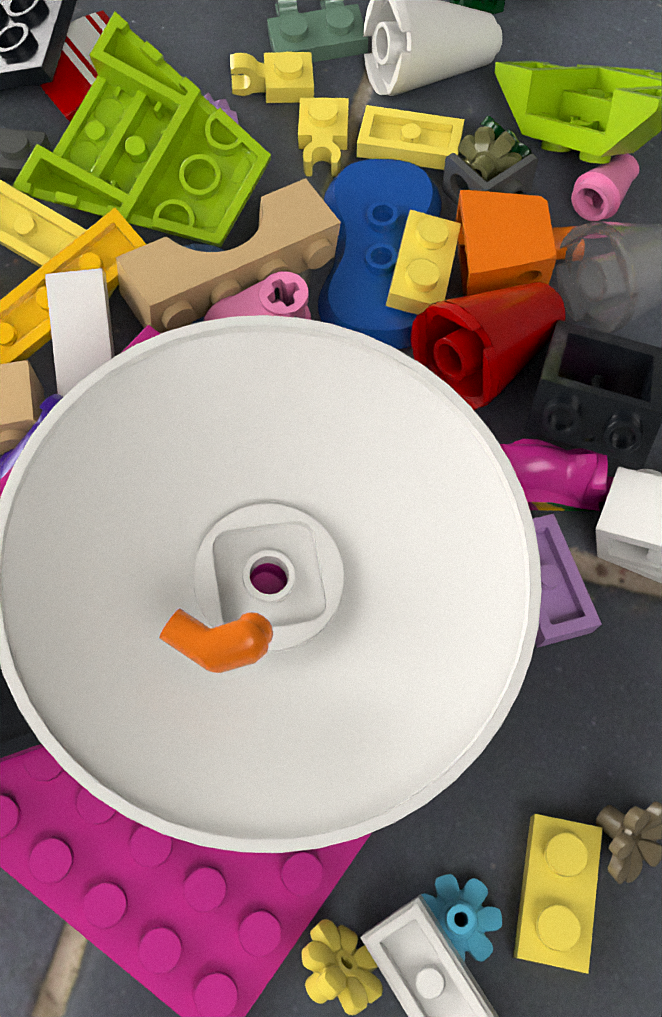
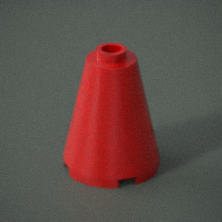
M534 282L432 303L423 313L417 315L412 323L411 345L414 360L425 367L427 366L431 372L445 381L473 410L484 407L491 403L551 340L557 319L565 321L566 314L563 299L550 285L543 282Z

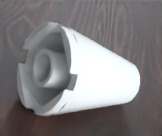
M370 0L367 7L364 36H372V53L364 54L369 82L379 95L395 96L489 65L500 51L502 45L501 27L496 22L494 16L488 12L441 0Z

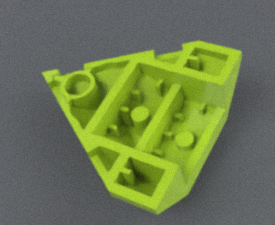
M540 61L496 62L494 73L522 135L542 140V149L554 152H569L571 149L580 151L579 159L582 161L606 164L610 163L611 156L634 153L662 131V72H655L651 69L577 64V67H564Z

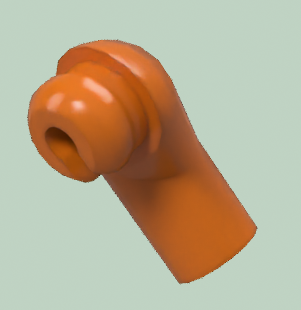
M180 608L166 623L159 638L207 671L223 673L254 664L261 659L268 651L269 643L273 637V629L268 619L254 612L243 614L239 620L209 628Z

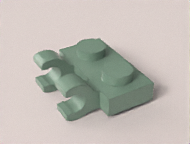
M277 0L275 4L277 17L267 18L268 36L273 53L288 51L311 52L312 62L368 53V36H364V22L358 4L344 6L343 0H320L322 10L299 13L297 0Z

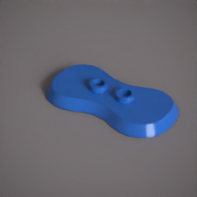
M393 159L358 161L345 167L332 180L325 193L324 202L336 215L341 224L334 264L319 295V316L321 322L363 333L396 349L411 347L412 323L417 315L387 307L386 301L409 211L414 210L440 217L442 207L441 195L428 174L415 164Z

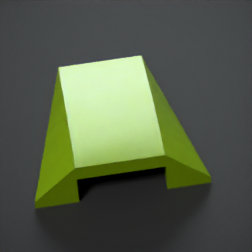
M114 11L89 54L98 74L93 85L54 151L51 152L36 144L12 187L29 197L100 216H105L113 208H116L130 224L221 248L271 161V154L221 108L217 109L212 105L192 81L186 76L183 78L174 70L154 46L148 41L144 42L130 29L128 22Z

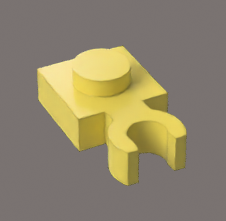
M300 98L299 149H304L303 169L306 176H312L313 165L319 161H326L331 165L332 177H336L340 173V150H347L349 98Z

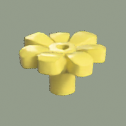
M328 919L321 920L310 931L313 941L308 943L301 952L304 967L314 972L305 982L306 991L309 997L319 1004H323L327 1000H333L338 996L344 1011L348 1015H357L367 1007L368 1002L372 1004L382 996V983L372 973L378 966L365 945L356 949L358 937L354 931L341 924L336 927Z

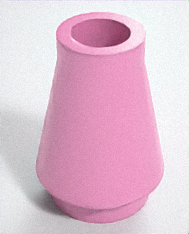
M630 154L615 155L610 160V163L602 164L579 176L574 184L571 196L575 211L588 221H600L616 214L632 181L639 174L637 160Z

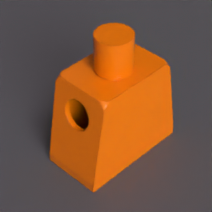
M460 190L455 222L461 223L457 248L463 296L534 282H543L549 285L556 260L579 259L581 257L583 247L581 227H552L548 201L542 196Z

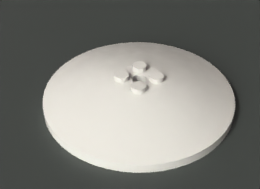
M269 315L237 316L194 323L164 332L138 343L106 361L78 382L52 408L33 432L16 460L0 497V666L18 709L41 744L60 766L92 795L127 818L170 837L200 846L236 852L285 853L319 849L346 842L391 825L427 804L456 781L479 757L503 724L519 694L531 662L540 617L542 593L540 554L535 526L525 493L510 460L478 414L445 381L424 365L396 348L347 328L298 317ZM273 563L285 572L287 585L275 594L261 593L254 588L250 581L252 571L258 565ZM180 608L209 628L239 620L243 614L254 612L268 619L273 629L272 641L269 643L267 653L254 664L223 673L207 671L162 641L159 637L171 616Z

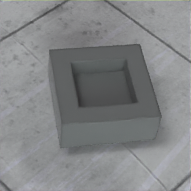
M0 128V180L15 182L36 144L50 151L51 145L46 132Z

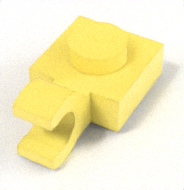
M311 52L264 53V63L258 62L252 55L247 53L230 55L231 74H234L231 75L232 94L246 96L252 93H266V103H300V98H314Z

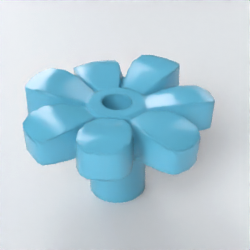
M452 874L437 877L434 884L437 897L426 893L421 895L463 961H465L466 951L474 960L479 962L485 961L493 952V945L484 933L497 931L501 928L502 915L500 909L482 906L483 901L488 895V889L478 879L472 878L468 880L463 889L460 890L457 880ZM456 913L460 914L463 918L461 927L457 926L454 921Z

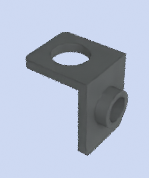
M451 153L445 159L442 190L458 205L460 188L456 180L457 174L466 181L470 190L528 195L532 188L538 158L534 154H530L486 182L458 155Z

